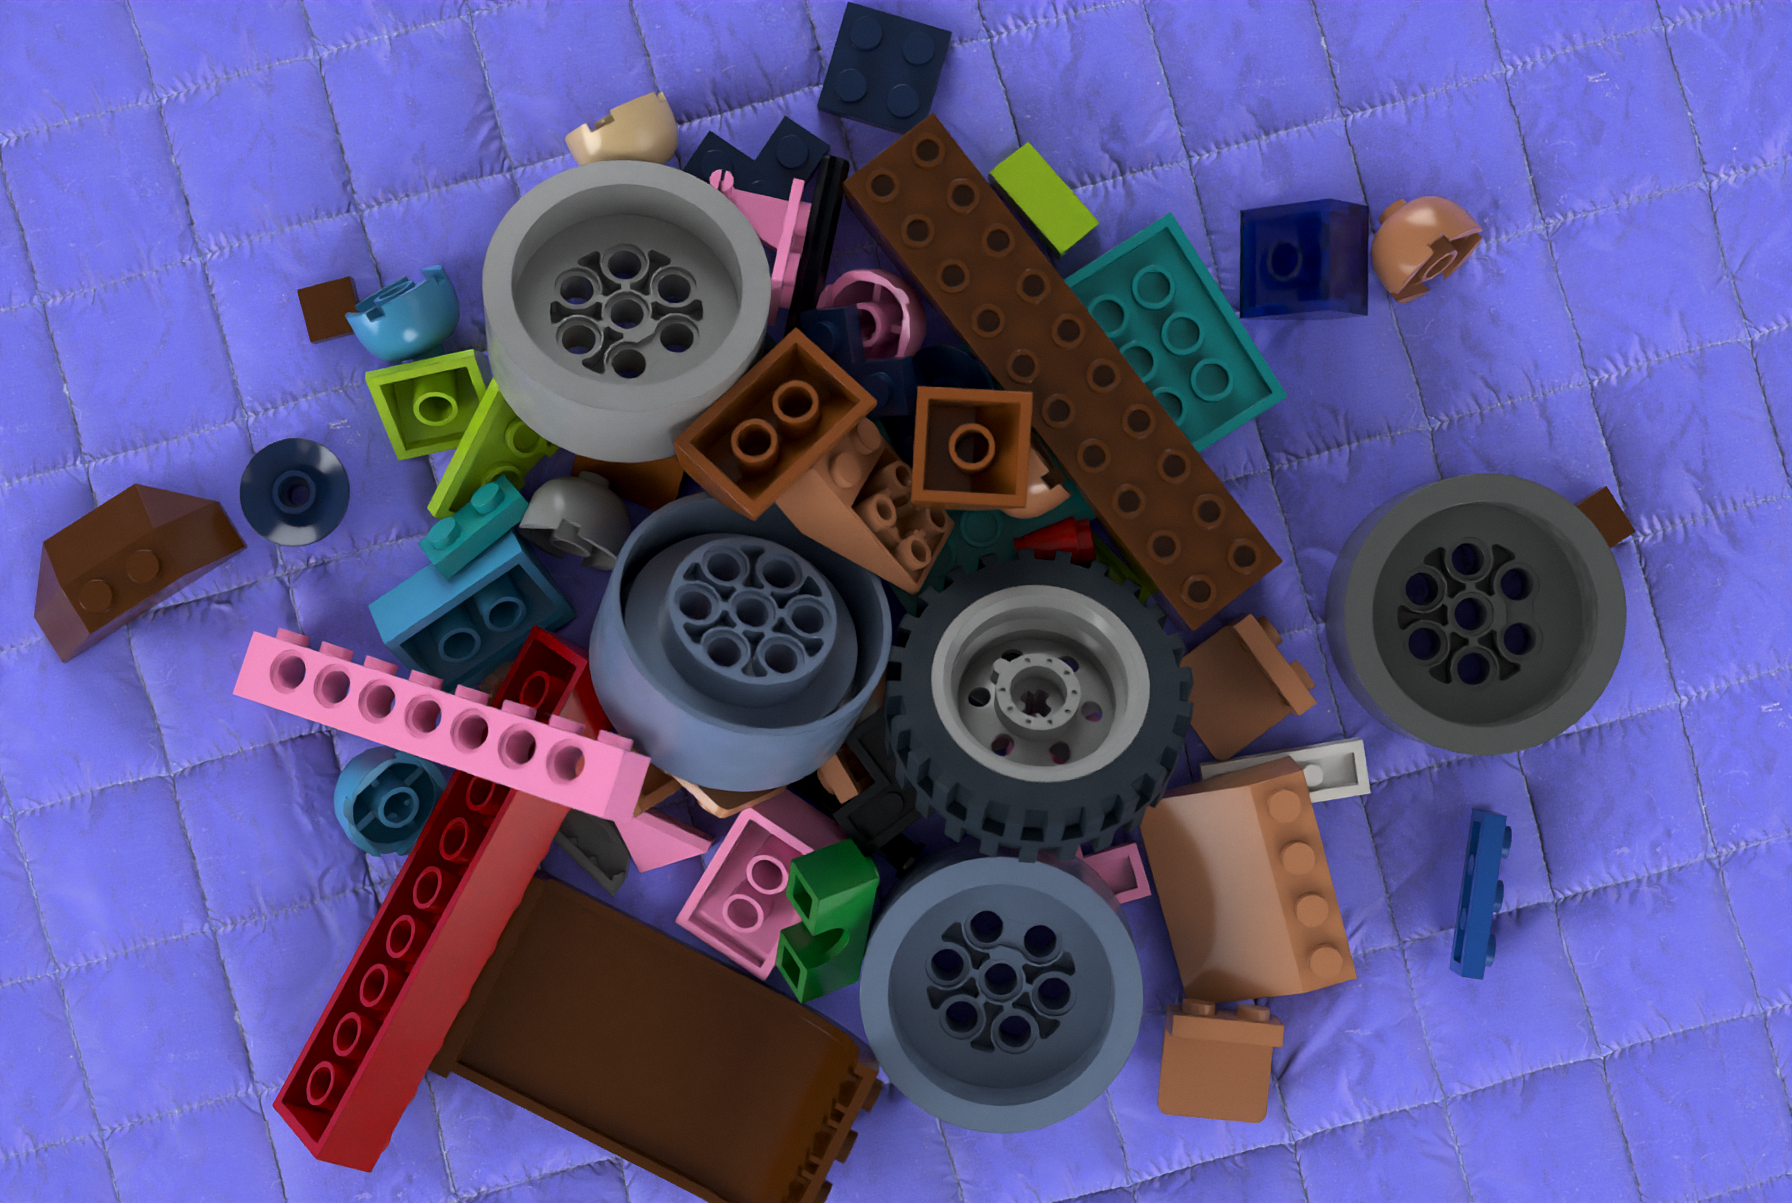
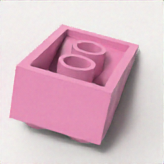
M785 789L782 794L740 812L674 922L765 982L776 965L780 930L803 921L786 896L791 859L846 840L849 837L836 821Z

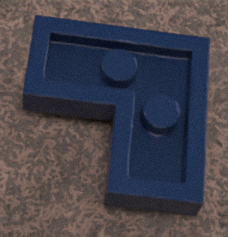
M784 116L755 160L709 130L683 169V172L710 184L711 174L716 170L722 169L721 180L724 181L725 172L729 171L734 178L733 187L737 190L789 201L793 179L805 180L804 190L820 167L821 159L823 156L828 155L831 147L787 116Z
M857 304L813 308L799 312L802 333L877 400V406L866 415L867 418L906 416L916 413L917 387L912 356L865 359Z

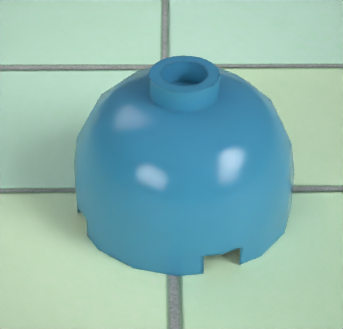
M440 264L421 270L426 280L415 284L413 280L409 281L407 276L356 304L355 308L359 313L347 312L345 314V318L353 332L369 352L381 360L393 363L413 359L415 362L438 357L446 352L442 342L455 331L460 318V309L454 286Z
M386 745L366 749L352 758L339 775L334 790L335 815L347 837L371 856L382 857L380 854L394 852L399 856L411 853L421 831L448 784L441 770L428 759Z

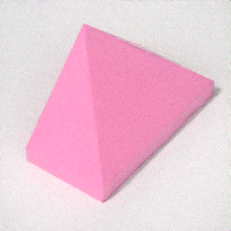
M650 808L636 818L633 815L630 824L614 821L640 873L707 853L716 838L654 808Z

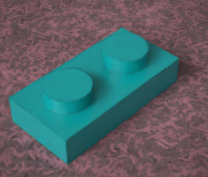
M503 474L496 481L480 487L472 496L471 501L454 515L438 521L418 545L438 571L448 580L520 522L529 504Z

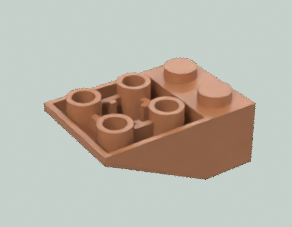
M866 416L775 501L777 506L802 534L912 595L918 593L955 526V523L948 516L945 509L914 508L911 502L912 469L898 456L879 433L874 423L868 420Z

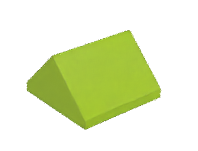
M475 349L365 372V380L398 461L458 447L492 380L489 361L486 355Z

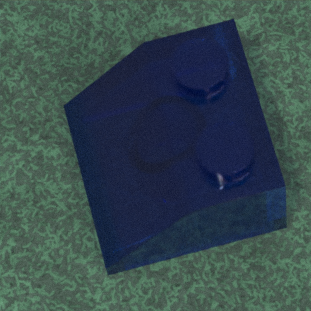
M1328 198L1240 210V319L1328 320L1368 316L1369 206Z

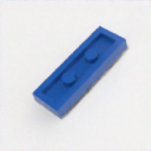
M1472 808L1449 969L1461 977L1483 980L1485 966L1490 967L1495 958L1496 937L1494 934H1490L1493 912L1498 913L1503 903L1504 884L1502 880H1498L1501 858L1506 859L1510 852L1512 830L1510 826H1506L1507 816L1494 811Z

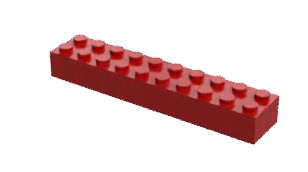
M534 624L490 706L501 710L504 699L537 709L534 720L549 725L552 714L584 724L582 736L594 740L598 739L600 730L611 733L614 726L606 716L592 683L589 668V650ZM488 725L482 733V744L488 736ZM535 740L530 745L528 751L529 761L536 751ZM584 755L580 757L576 765L577 777L582 773L585 766ZM455 769L446 789L443 791L421 831L415 846L403 864L272 1104L273 1108L316 1160L368 1173L372 1172L381 1153L388 1147L391 1135L406 1107L414 1099L418 1085L430 1063L441 1050L444 1038L459 1010L467 1002L471 988L483 966L495 951L497 941L514 910L520 905L524 891L536 869L548 854L550 844L566 814L572 809L571 807Z

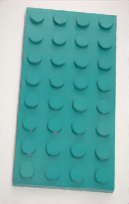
M1171 212L1064 279L1069 288L1198 453L1288 397ZM964 343L958 346L972 354ZM988 373L994 390L1003 391ZM880 417L868 418L897 453ZM1035 432L1034 434L1067 480L1062 485L1071 489L1073 495L1054 509L1038 517L1026 519L1008 516L1001 509L976 511L945 509L948 516L955 523V526L919 592L912 595L887 581L908 614L916 617L918 597L929 586L940 594L944 590L946 573L960 565L966 574H970L978 570L980 556L996 552L1000 563L1013 561L1016 557L1013 538L1022 537L1027 533L1073 515L1075 520L1089 518V522L1096 518L1071 480Z

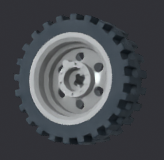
M1034 548L1017 549L1016 557L1013 561L1000 563L996 552L980 556L978 570L970 574H966L960 565L946 573L944 590L940 594L929 586L918 597L916 617L905 614L898 627L897 645L891 646L883 708V722L886 723L884 743L887 756H896L895 777L902 790L912 786L915 787L917 790L915 808L926 819H929L936 812L946 819L945 835L958 843L965 833L982 840L979 853L995 858L998 847L1001 846L1019 850L1018 862L1035 863L1038 851L1055 850L1058 862L1075 859L1079 844L1090 841L1094 851L1098 852L1111 846L1115 831L1119 827H1122L1126 833H1131L1142 823L1147 806L1155 808L1163 797L1169 778L1173 776L1192 719L1194 704L1188 702L1194 684L1192 668H1180L1186 648L1180 634L1175 633L1166 636L1163 631L1168 614L1158 602L1146 608L1138 600L1142 587L1128 577L1122 585L1107 578L1109 565L1095 559L1090 569L1071 564L1072 552L1056 550L1054 560L1035 559ZM1008 653L1020 655V657L1011 662L1002 659ZM1062 660L1074 662L1078 670L1074 673ZM971 695L984 706H973L969 703L968 698ZM1097 711H1100L1102 717L1097 722H1091L1084 718ZM1011 740L1013 744L1011 753L1000 757L993 752L1009 747ZM1048 750L1066 763L1057 764L1053 762L1049 757Z

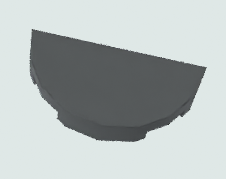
M572 808L566 814L553 840L614 897L627 878L631 858L630 852L613 820Z

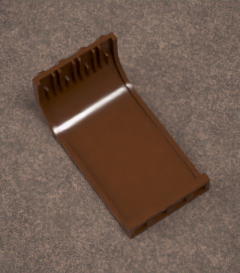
M539 868L536 869L524 891L520 905L514 910L501 933L495 951L487 959L471 988L467 1002L461 1007L447 1032L441 1050L434 1056L428 1067V1070L444 1078H447L453 1072L671 1182L708 1203H825L833 1183L825 1180L834 1160L842 1164L847 1160L858 1137V1132L852 1130L851 1127L860 1109L870 1113L884 1085V1081L876 1078L879 1073V1062L876 1060L871 1048L833 1019L805 1003L801 1004L798 999Z

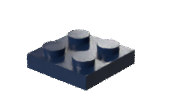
M847 2L818 101V110L901 135L906 134L929 116L952 38V32Z

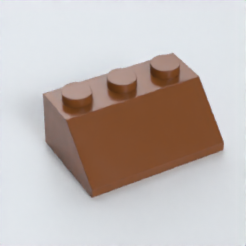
M795 328L673 441L680 467L719 504L755 521L875 408L877 400L799 329Z

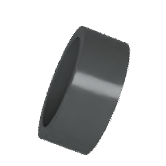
M1477 473L1433 481L1405 490L1386 500L1359 523L1339 552L1331 572L1325 600V626L1331 656L1345 686L1356 701L1381 724L1411 740L1456 753L1500 755L1526 750L1547 742L1563 733L1591 709L1604 692L1619 662L1626 631V599L1620 570L1610 547L1593 522L1579 508L1560 494L1533 481L1516 476ZM1460 544L1469 547L1474 556V565L1465 575L1457 572L1452 563V554ZM1510 569L1516 571L1522 579L1521 592L1514 599L1508 598L1501 588L1502 577ZM1415 574L1424 577L1429 587L1426 599L1418 605L1409 600L1405 588L1407 581ZM1463 599L1470 600L1477 610L1476 620L1468 629L1460 627L1455 619V608ZM1513 624L1519 625L1525 633L1524 646L1515 654L1508 651L1504 644L1505 631ZM1422 628L1430 635L1431 649L1425 657L1417 659L1409 650V638L1415 630ZM1471 653L1479 661L1480 670L1476 679L1466 684L1459 677L1457 668L1461 658Z

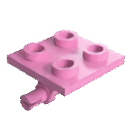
M722 169L716 170L710 176V185L724 194L738 207L754 228L760 242L777 253L771 277V301L767 325L775 326L779 307L790 309L799 260L801 259L812 204L801 201L805 180L793 179L789 201L737 190L733 187L734 178L729 171L725 172L723 181L721 180Z

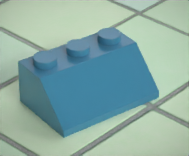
M515 526L448 580L431 562L368 605L383 644L410 672L415 670L443 679L441 691L455 694L457 685L472 688L516 658L534 624L554 632L577 616L574 608L532 546L521 537L520 532Z

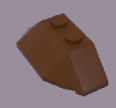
M133 484L43 542L34 618L61 661L67 663L242 552L248 546L219 501L141 484Z

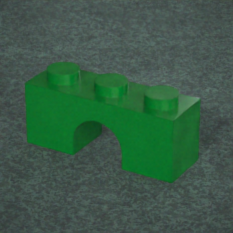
M851 838L791 859L786 896L803 921L780 930L775 964L801 1004L859 981L862 961L866 951L869 925L873 919L872 910L876 890L879 887L880 878L872 859L868 856H863Z

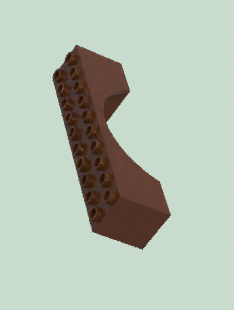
M934 113L927 116L843 182L846 205L902 277L910 283L918 294L954 331L1003 391L1033 392L1031 428L1080 493L1107 535L1111 545L1146 587L1153 599L1168 614L1167 617L1178 630L1195 631L1283 562Z

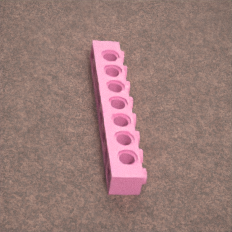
M278 628L276 637L253 632L233 691L234 695L601 818L630 824L651 760L650 757L631 752L634 740L600 730L598 739L594 740L582 736L584 724L552 714L549 725L534 720L537 709L504 699L500 710L487 705L490 694L462 685H457L455 694L441 691L443 679L415 670H411L408 680L397 677L396 673L399 665L371 656H366L364 665L351 662L354 651L323 641L320 650L316 651L307 648L311 637L283 628ZM350 685L349 693L346 696L348 686ZM395 698V706L391 712V704ZM441 712V721L436 728V719ZM488 725V736L482 744V733ZM535 740L536 751L529 761L528 751L530 745ZM584 755L585 766L582 773L577 777L576 765L580 757Z

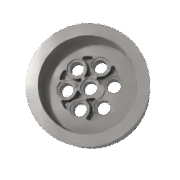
M634 160L601 161L571 168L548 178L527 192L510 208L494 232L486 252L483 266L482 291L487 351L492 374L506 402L517 416L536 433L563 449L585 457L610 462H645L677 455L673 441L763 358L771 301V277L766 254L757 233L744 214L724 194L701 179L669 166ZM620 273H627L633 275L634 277L625 280L619 279L615 277V275ZM669 296H675L683 299L684 301L679 303H670L665 301L664 298ZM571 298H582L588 302L584 304L574 305L568 303L567 300ZM622 321H630L637 326L626 329L616 324ZM680 345L688 350L675 353L667 350L665 347ZM579 346L585 347L590 351L585 354H573L567 350ZM631 370L639 373L640 376L627 379L617 374L621 371Z

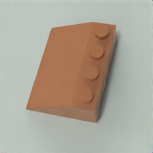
M1291 756L1167 790L1155 808L1147 806L1139 829L1186 999H1201L1221 1003L1302 994L1357 978L1304 771Z

